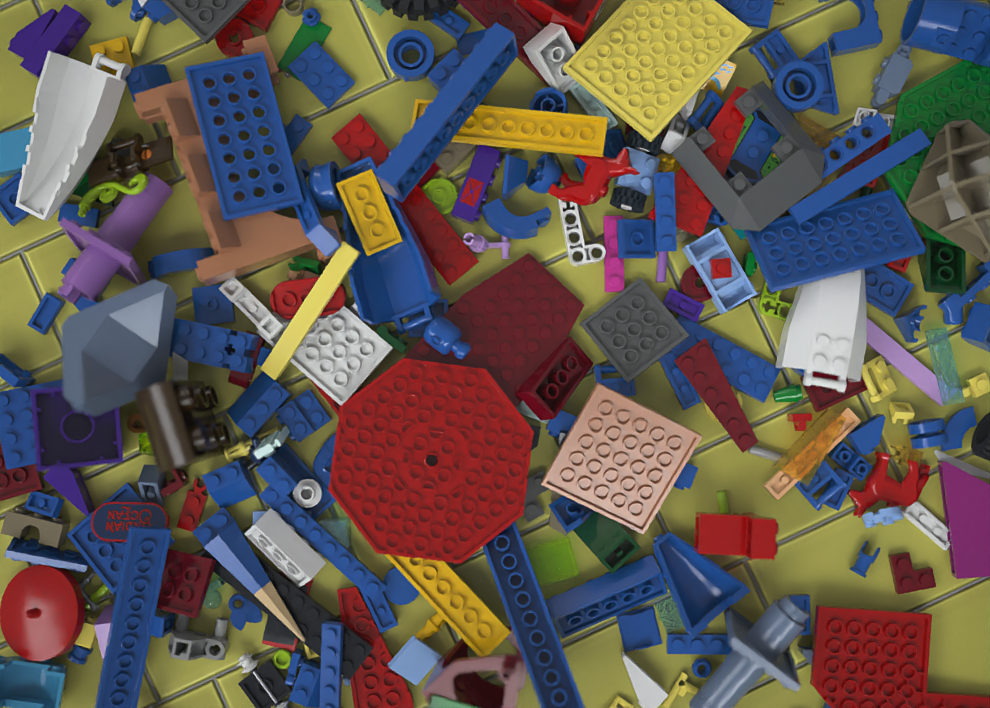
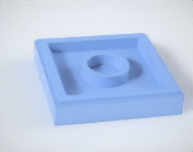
M413 635L388 663V666L417 686L440 660L442 655Z

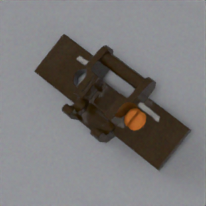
M137 133L134 137L114 144L112 142L107 143L106 154L108 156L93 161L88 170L89 186H97L112 180L122 182L140 173L145 174L153 166L173 160V141L171 135L144 144L142 135ZM130 147L129 156L120 157L116 153L118 150Z

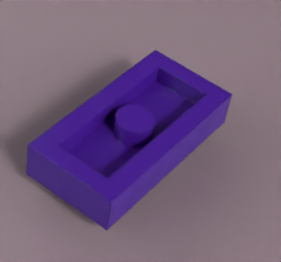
M672 288L669 289L663 301V305L667 309L695 323L705 306Z

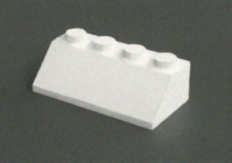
M270 508L244 535L300 588L312 580L326 562L319 552L314 551L309 546L307 540L300 538L295 533V529L282 520L278 512Z

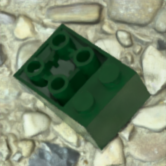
M596 511L581 525L573 529L577 536L612 574L641 548L617 521Z

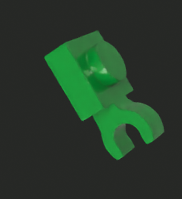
M295 256L292 259L296 263H288L289 269L292 271L303 270L320 276L323 273L320 261L315 259H301L300 256Z

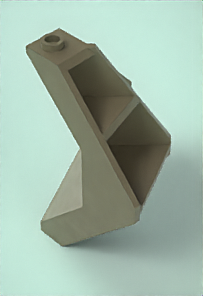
M970 119L963 121L955 120L946 124L945 127L937 132L905 204L911 216L984 263L990 261V136Z

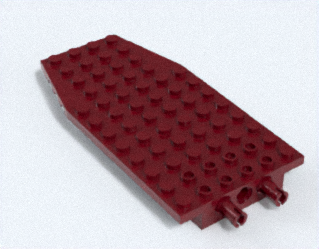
M528 253L462 295L443 315V317L447 318L462 331L460 340L471 345L470 352L463 360L458 359L453 351L447 355L440 353L428 344L424 337L404 358L486 369L512 404L517 407L523 401L517 395V392L525 381L566 340L584 304ZM433 454L428 455L426 463L429 466L437 464V457Z

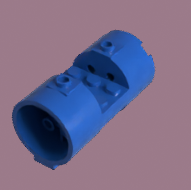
M910 0L901 28L900 42L902 45L939 55L945 54L972 61L977 65L990 68V4L978 0Z

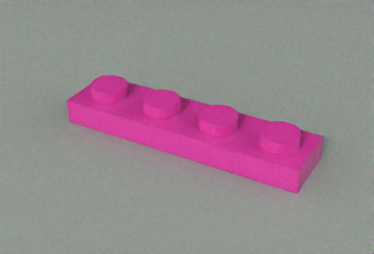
M623 216L603 217L604 248L606 250L604 256L605 292H622L624 290V259H618L617 220L623 219Z

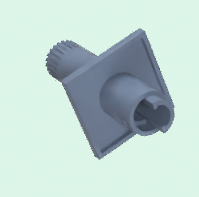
M786 595L781 601L775 600L755 624L731 606L725 609L724 615L729 645L733 650L689 701L690 708H734L765 673L771 677L775 676L786 689L791 688L796 692L801 685L791 651L787 647L806 627L804 622L810 616V613L806 610L803 612L797 608Z

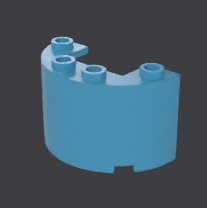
M0 656V708H61L67 668L65 665L52 659L31 661L21 656Z

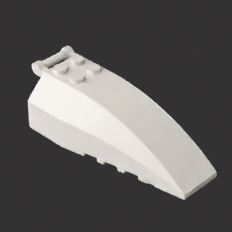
M48 51L36 89L32 111L35 113L33 125H30L29 132H32L30 145H26L25 151L28 152L26 164H23L22 178L20 179L16 207L48 221L66 202L92 165L115 119L125 89L126 76L131 72L130 65L120 64L106 58L104 54L99 52L94 55L92 64L88 65ZM105 65L117 70L116 76L101 70V66Z
M864 269L799 285L782 329L775 368L804 369L803 385L810 386L812 384L836 389L837 392L845 391L846 378H848V382L860 381L867 344ZM815 371L836 375L838 380L833 381L813 377L812 373Z

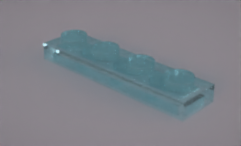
M947 328L925 331L943 406L965 402Z

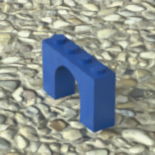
M818 0V1H819V3H821V2L830 1V0ZM850 0L857 6L860 12V22L858 27L835 32L827 39L831 57L876 48L882 42L883 33L878 26L879 17L874 8V0Z

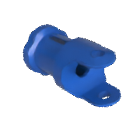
M868 541L863 544L857 554L859 557L854 566L850 567V570L864 578L867 576L866 572L869 566L875 562L880 552V547H878L873 556L866 555L864 550Z

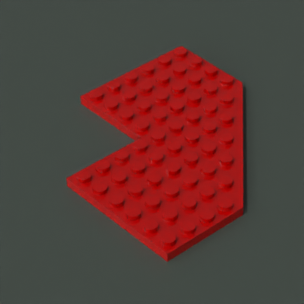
M816 605L810 684L830 708H990V695L927 691L932 614Z

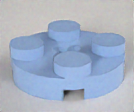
M901 507L880 509L874 515L872 512L862 515L865 528L876 527L880 523L883 526L895 523L894 521L904 519Z

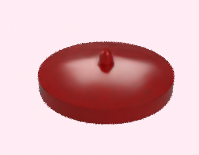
M35 565L25 568L14 576L4 591L0 605L2 633L10 648L27 660L44 661L61 656L74 645L84 623L85 603L81 588L75 578L63 568L49 565Z

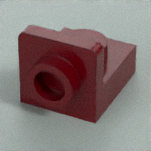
M183 469L172 470L176 480L172 479L164 484L165 488L160 490L163 497L170 496L189 485V477Z

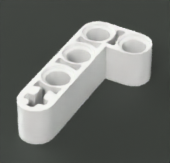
M558 199V209L569 263L578 267L600 262L604 258L606 250L601 244L585 246L577 204L570 202L569 210L566 211V202ZM568 215L573 216L575 223L568 224L565 221V217ZM576 234L579 241L572 243L569 240V235ZM598 249L601 252V257L594 258L591 251ZM573 253H580L582 255V261H574L572 257Z

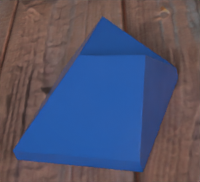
M510 155L505 156L502 201L508 200L526 184L528 161Z

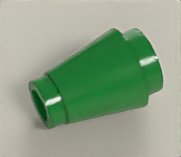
M791 384L773 392L775 403L799 402V400L803 399L800 384Z

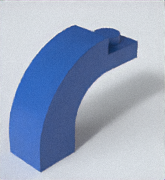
M500 198L482 206V216L487 224L498 234L512 239H528L537 236L538 228L546 226L551 218V211L548 207L529 216L513 215L505 208Z
M212 247L193 248L154 256L151 261H148V271L151 280H159L181 272L195 271V268L198 267L196 261L214 256V249Z

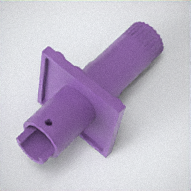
M145 172L149 179L146 188L137 195L126 194L97 232L92 229L88 231L83 230L82 225L73 219L68 221L63 218L60 221V227L78 251L81 252L61 280L64 284L58 289L57 293L73 305L77 303L81 296L95 302L115 273L137 286L147 282L145 274L141 272L142 269L137 266L138 263L130 253L173 193L172 189L160 178Z

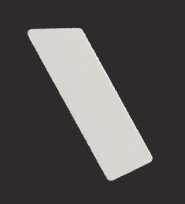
M173 352V380H188V361Z

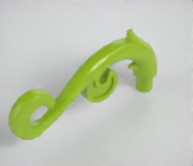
M143 173L134 176L129 182L132 189L116 181H108L93 187L80 201L78 216L85 217L87 211L91 209L92 204L98 197L103 203H109L115 199L119 191L129 195L141 193L148 185V177Z

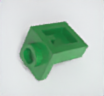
M752 250L744 254L742 269L748 278L755 274L757 269L756 258Z

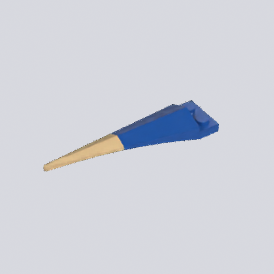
M222 507L192 531L193 534L213 557L297 637L305 642V637L267 576L238 523L227 509Z

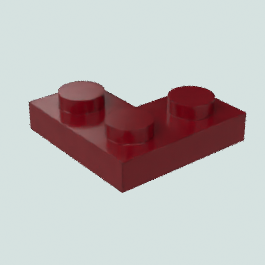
M909 552L888 555L896 594L899 595L936 587L933 569L926 567L913 570Z

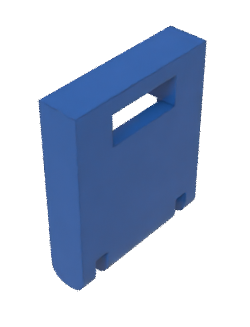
M0 354V377L11 386L26 387L31 386L36 381L31 376L32 373L28 370L24 371L4 354Z

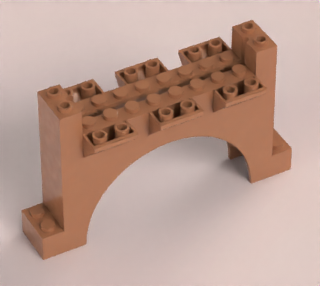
M261 35L243 41L242 55L264 52L272 86L280 84L276 74L279 70L266 36ZM250 71L244 73L243 77L247 80H251L255 76L254 73ZM231 75L224 78V82L227 84H232L235 81V78ZM187 78L134 94L136 101L133 104L140 120L144 119L147 125L166 120L168 130L182 162L181 165L189 181L188 184L203 218L204 227L210 237V243L216 253L214 256L196 261L198 267L195 268V271L201 283L204 282L206 286H210L316 250L315 253L318 261L323 262L324 266L329 264L336 251L329 257H326L307 238L299 219L285 217L270 211L224 221ZM211 79L204 82V86L207 88H212L215 85V81ZM252 90L248 96L253 99L260 93ZM237 94L229 96V101L232 103L240 100ZM212 98L209 101V105L212 107L220 104V100L217 98ZM236 113L233 118L235 121L239 117L240 113ZM222 117L214 119V124L217 126L225 123V119ZM221 136L219 138V143L222 145L230 142L228 136ZM229 155L224 157V162L230 164ZM234 174L229 176L230 182H238ZM241 192L234 195V200L237 202H242L245 199V195ZM334 217L322 218L326 227L336 230L342 244L343 240Z

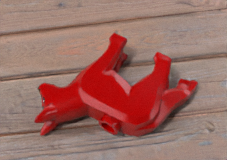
M624 148L614 159L605 155L603 157L574 154V156L587 164L584 172V182L572 181L565 172L560 178L564 188L561 189L557 185L552 184L548 193L559 200L573 202L582 206L596 204L601 197L604 198L609 191L608 184L612 178L627 174L639 175L640 172L632 167L628 148Z
M875 451L876 463L866 479L864 488L861 491L848 490L847 495L856 507L853 516L858 515V518H860L868 508L872 507L879 500L887 502L886 506L899 507V505L911 506L917 501L923 487L927 483L931 466L908 460V473L902 482L899 483L887 475L890 454Z

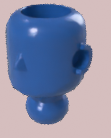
M437 316L424 332V340L444 355L453 351L458 359L463 360L471 350L469 343L460 340L462 331L443 316Z

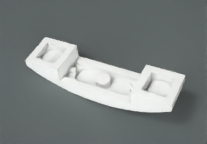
M235 277L226 280L219 288L269 340L284 327Z

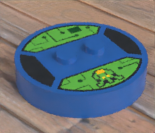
M759 108L745 119L725 172L730 178H733L741 171L752 186L782 164L770 148L783 137Z

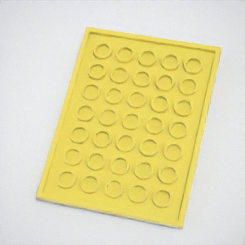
M626 0L563 66V71L648 141L652 142L751 35L753 30L715 0Z

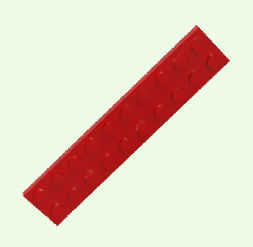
M360 113L331 138L351 164L371 156L379 167L380 164L387 160L391 152ZM416 184L402 203L399 202L416 232L432 265L448 285L451 286L480 261L423 190Z

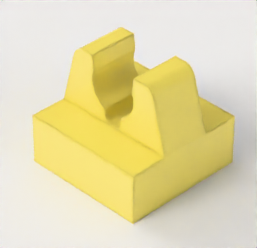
M890 401L889 410L892 423L896 424L897 419H901L903 424L913 420L915 412L910 403Z

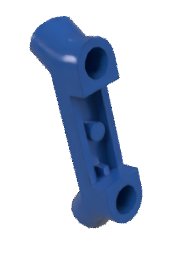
M981 261L975 267L980 274L966 286L965 295L946 294L938 302L937 306L943 311V322L946 325L961 324L963 322V306L966 303L972 302L977 297L975 294L978 291H982L990 285V261L985 263Z

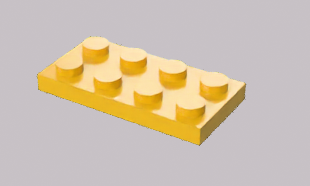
M372 169L335 184L366 256L403 241Z

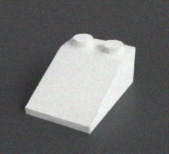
M550 23L525 44L523 48L531 63L549 86L556 88V90L564 94L577 83L576 80L563 71V66L577 51L564 26Z

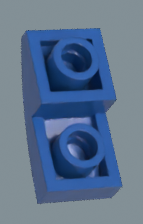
M842 441L828 454L833 461L848 473L854 475L859 481H862L873 468L862 456L856 454Z

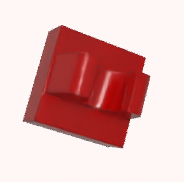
M812 413L787 414L789 422H794L795 431H806V421H812Z

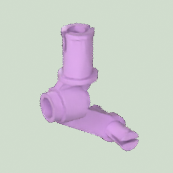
M469 232L464 235L463 239L466 240L463 241L466 245H469L472 252L478 253L484 252L487 249L501 248V259L510 258L509 248L511 243H509V238L501 235V242L488 243L482 235H474Z

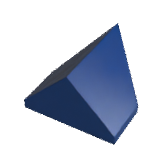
M927 305L915 306L893 319L906 343H917L918 339L914 338V331H920V323L924 316H920L919 313L920 310L927 309Z
M565 496L548 505L566 533L581 525L594 512V510Z

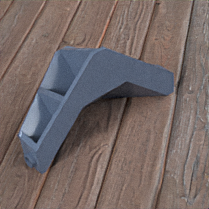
M153 279L70 315L62 324L63 393L75 410L80 413L86 412L97 416L136 400L134 394L138 391L166 381L177 295L168 284Z

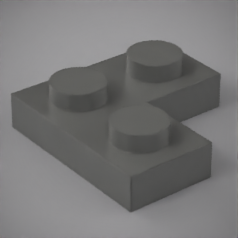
M543 470L529 477L527 481L523 513L527 522L545 514L536 498L537 495L549 489L541 485V481L545 476Z

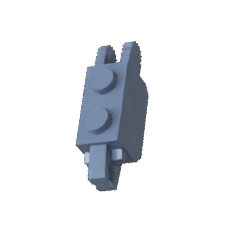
M900 44L894 53L883 59L880 65L882 70L880 74H876L872 81L874 86L871 91L874 92L870 103L873 108H880L881 105L887 102L886 100L900 93L913 67V63L909 59L911 47Z

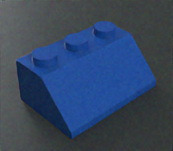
M262 372L227 410V413L234 423L250 438L256 437L277 414L276 411L284 406L294 394L279 380H274L265 372Z

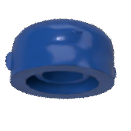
M403 30L394 35L389 41L386 51L387 61L392 72L400 79H403L405 82L418 81L425 78L433 69L435 63L434 47L428 36L421 31ZM407 51H418L420 53L419 60L413 64L404 62L402 56Z
M794 61L785 65L776 74L772 82L771 91L789 112L799 113L806 111L820 99L824 89V80L820 71L813 64L806 61ZM791 80L797 81L802 85L803 95H795L790 91L789 83Z
M329 161L322 165L316 164L309 173V189L316 206L322 211L341 209V197H339V192L335 185L338 183L336 171L340 170L335 161Z

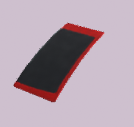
M314 578L300 587L308 595ZM268 616L262 644L294 652L298 639L291 636L290 632Z

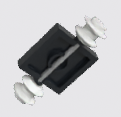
M248 652L243 654L238 659L239 663L237 666L242 665L244 668L242 673L250 671V674L242 679L238 685L255 708H271L273 705L275 708H288L289 701L281 702V699L291 693L293 688L285 684L286 678L273 664L272 659L270 658L257 668L258 660L251 658L253 653L250 655Z

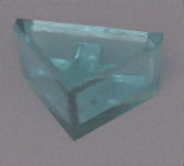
M349 517L323 518L318 522L345 549L351 545V519Z

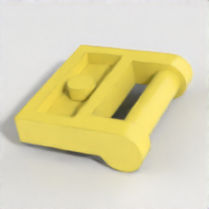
M882 355L863 363L861 376L870 393L871 403L880 401L897 390Z

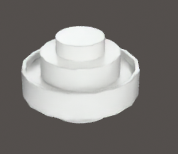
M314 479L301 480L293 491L296 503L306 508L318 504L323 494L321 485Z

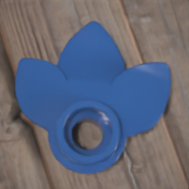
M235 594L230 598L229 608L232 611L230 620L236 629L241 631L246 621L250 623L262 621L260 609L245 596ZM236 600L242 601L241 607L235 606Z

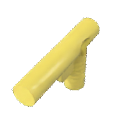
M683 671L662 703L665 708L671 706L677 694L683 697L688 691L695 696L699 691L698 688L686 681L689 675ZM680 680L684 681L683 685L679 684Z

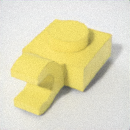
M983 372L965 380L967 386L956 390L959 398L962 396L965 398L971 394L973 398L990 392V381L986 372Z

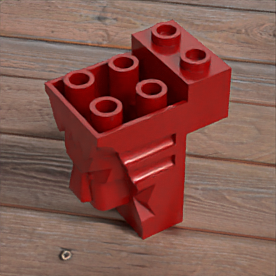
M696 512L694 551L698 554L747 556L750 559L775 560V555L778 553L776 535L779 533V524L777 519L762 517L752 512L743 513L742 515L738 513L731 515L729 513Z

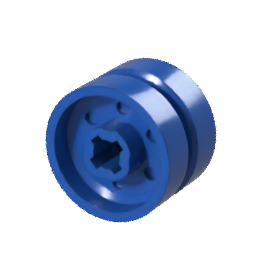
M932 418L907 424L910 435L918 434L910 438L913 449L929 448L949 443L947 432H938L946 428L944 418Z

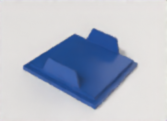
M654 606L616 615L625 652L662 644Z

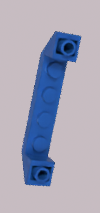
M302 158L294 168L304 204L296 205L294 208L307 238L326 257H329L342 244L336 230L326 227L323 223L306 182L310 168L306 159Z

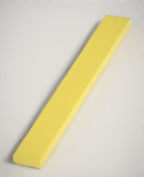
M342 242V246L338 248L260 368L274 380L279 379L360 255V252L347 242Z

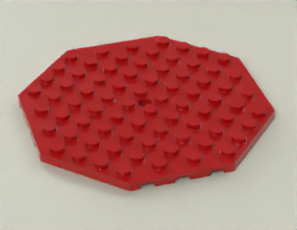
M403 358L340 406L328 491L377 554L461 564L523 515L534 431L486 369ZM433 454L437 457L436 465L429 466L426 463L428 455Z

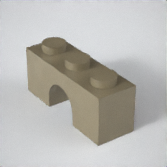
M15 507V509L6 511L1 534L22 538L28 536L30 527L33 525L40 531L38 543L58 548L65 545L66 534L69 531L71 522L64 521L65 518L58 516L57 519L46 517V515L37 512H27V509L23 507Z

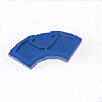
M973 406L963 408L950 417L946 428L942 430V432H947L949 443L940 445V451L962 448L964 434L971 427L977 425Z

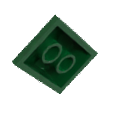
M923 237L921 240L926 250L925 253L918 255V264L925 292L965 295V250L958 246Z

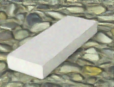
M918 501L902 509L903 516L941 549L946 551L951 544L948 542L947 532L950 530Z

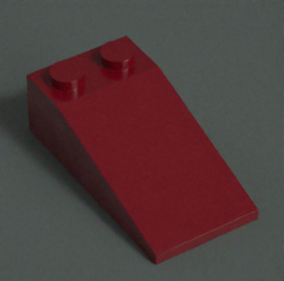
M570 336L525 381L517 395L540 420L555 419L594 363Z

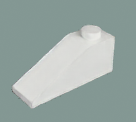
M622 651L620 654L637 695L638 704L642 708H658L667 698L668 693L633 659Z

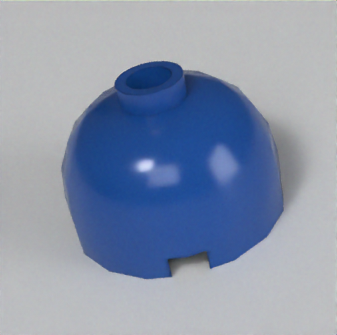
M543 88L535 93V97L529 103V110L568 114V102L565 95L556 90V88Z
M546 154L542 155L536 161V164H538L536 169H531L526 186L536 193L546 194L552 184L557 185V187L560 186L561 168L556 160Z

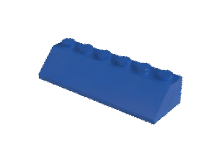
M653 555L622 566L613 574L607 572L601 577L587 581L585 584L573 587L559 595H554L547 599L546 603L561 637L565 638L668 592L662 573Z

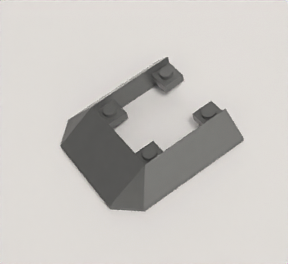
M764 81L752 86L750 90L733 103L745 119L759 108L783 137L770 148L782 164L758 183L752 186L741 171L728 182L725 181L703 154L706 149L716 142L704 126L683 141L671 153L732 229L760 232L822 183L825 155Z

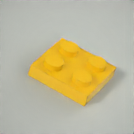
M126 36L89 46L92 59L99 52L104 54L106 58L120 64L130 65L131 69L136 67L129 39ZM105 65L101 66V70L116 76L117 70Z

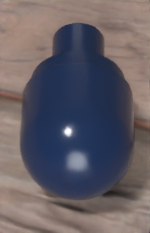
M253 437L251 439L252 445L249 449L251 460L255 463H262L265 460V456L257 459L253 453L260 444L259 437Z

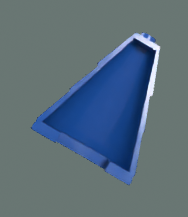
M668 532L666 535L660 533L653 539L654 544L652 547L662 576L666 579L673 602L677 606L684 628L691 639L708 627L707 624L725 609L737 603L750 592L744 583L720 568L718 564L702 554L696 553L693 546L671 532Z

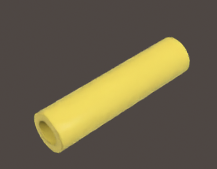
M148 17L143 18L131 53L137 56L141 55L153 23Z

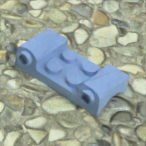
M718 227L682 248L691 265H694L712 295L711 300L720 315L757 294L753 283L749 281L727 244L725 236ZM730 258L733 277L712 280L709 260Z

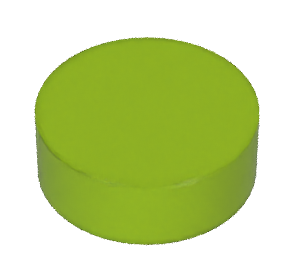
M285 649L277 650L273 656V664L279 669L288 668L292 652Z

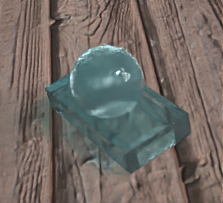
M221 577L208 587L203 603L206 608L215 609L221 604L222 597L216 589L227 583Z

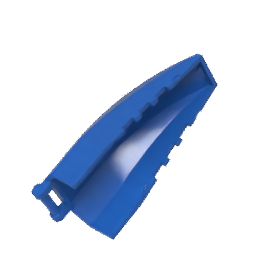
M369 156L336 171L337 182L339 183L370 169L373 170L375 175L378 166L373 158ZM377 179L403 241L366 256L341 199L340 206L343 212V230H345L346 242L360 252L357 260L349 270L350 285L362 321L371 325L394 322L399 335H402L409 329L427 322L431 323L435 319L431 307L442 295L431 261L398 200L383 191ZM424 310L425 315L403 324V318Z

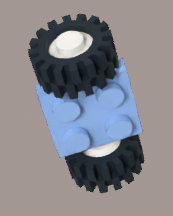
M636 130L629 132L624 148H628L632 167L640 172V174H627L615 178L614 184L620 187L613 189L610 205L624 211L627 210L628 212H643L647 199L646 196H650L652 191L653 173L657 172L660 161L659 158L654 156L659 155L663 141L661 137L657 136L650 142Z

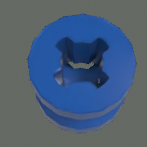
M74 644L73 651H70L67 656L68 659L76 664H86L87 656L92 653L93 647L89 649Z

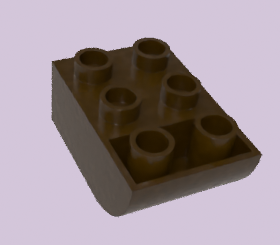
M167 380L134 394L159 473L184 468L224 455V446L231 442L230 434L224 422H216L213 408L219 407V401L212 385L205 387L204 381Z

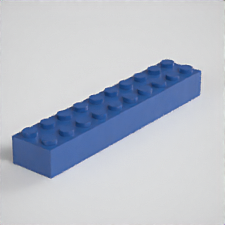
M496 22L492 28L487 29L484 38L480 43H476L472 53L462 61L461 67L450 76L449 82L438 91L437 97L426 106L422 116L414 121L413 127L402 136L399 145L391 150L387 160L377 168L375 175L384 192L401 203L405 200L518 56L515 33Z
M514 521L485 544L483 549L541 708H585Z

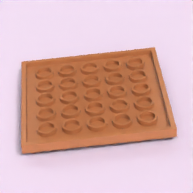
M597 382L543 477L541 485L644 535L702 438V435Z

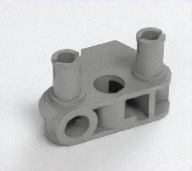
M178 614L177 624L171 630L168 652L171 658L186 661L199 658L225 659L226 652L229 649V639L226 636L228 618L217 617L214 634L189 630L190 617ZM216 644L220 647L219 651L214 648Z

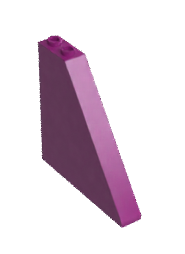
M937 461L945 525L950 530L947 532V539L949 544H951L948 549L952 576L956 579L990 577V484L945 461Z

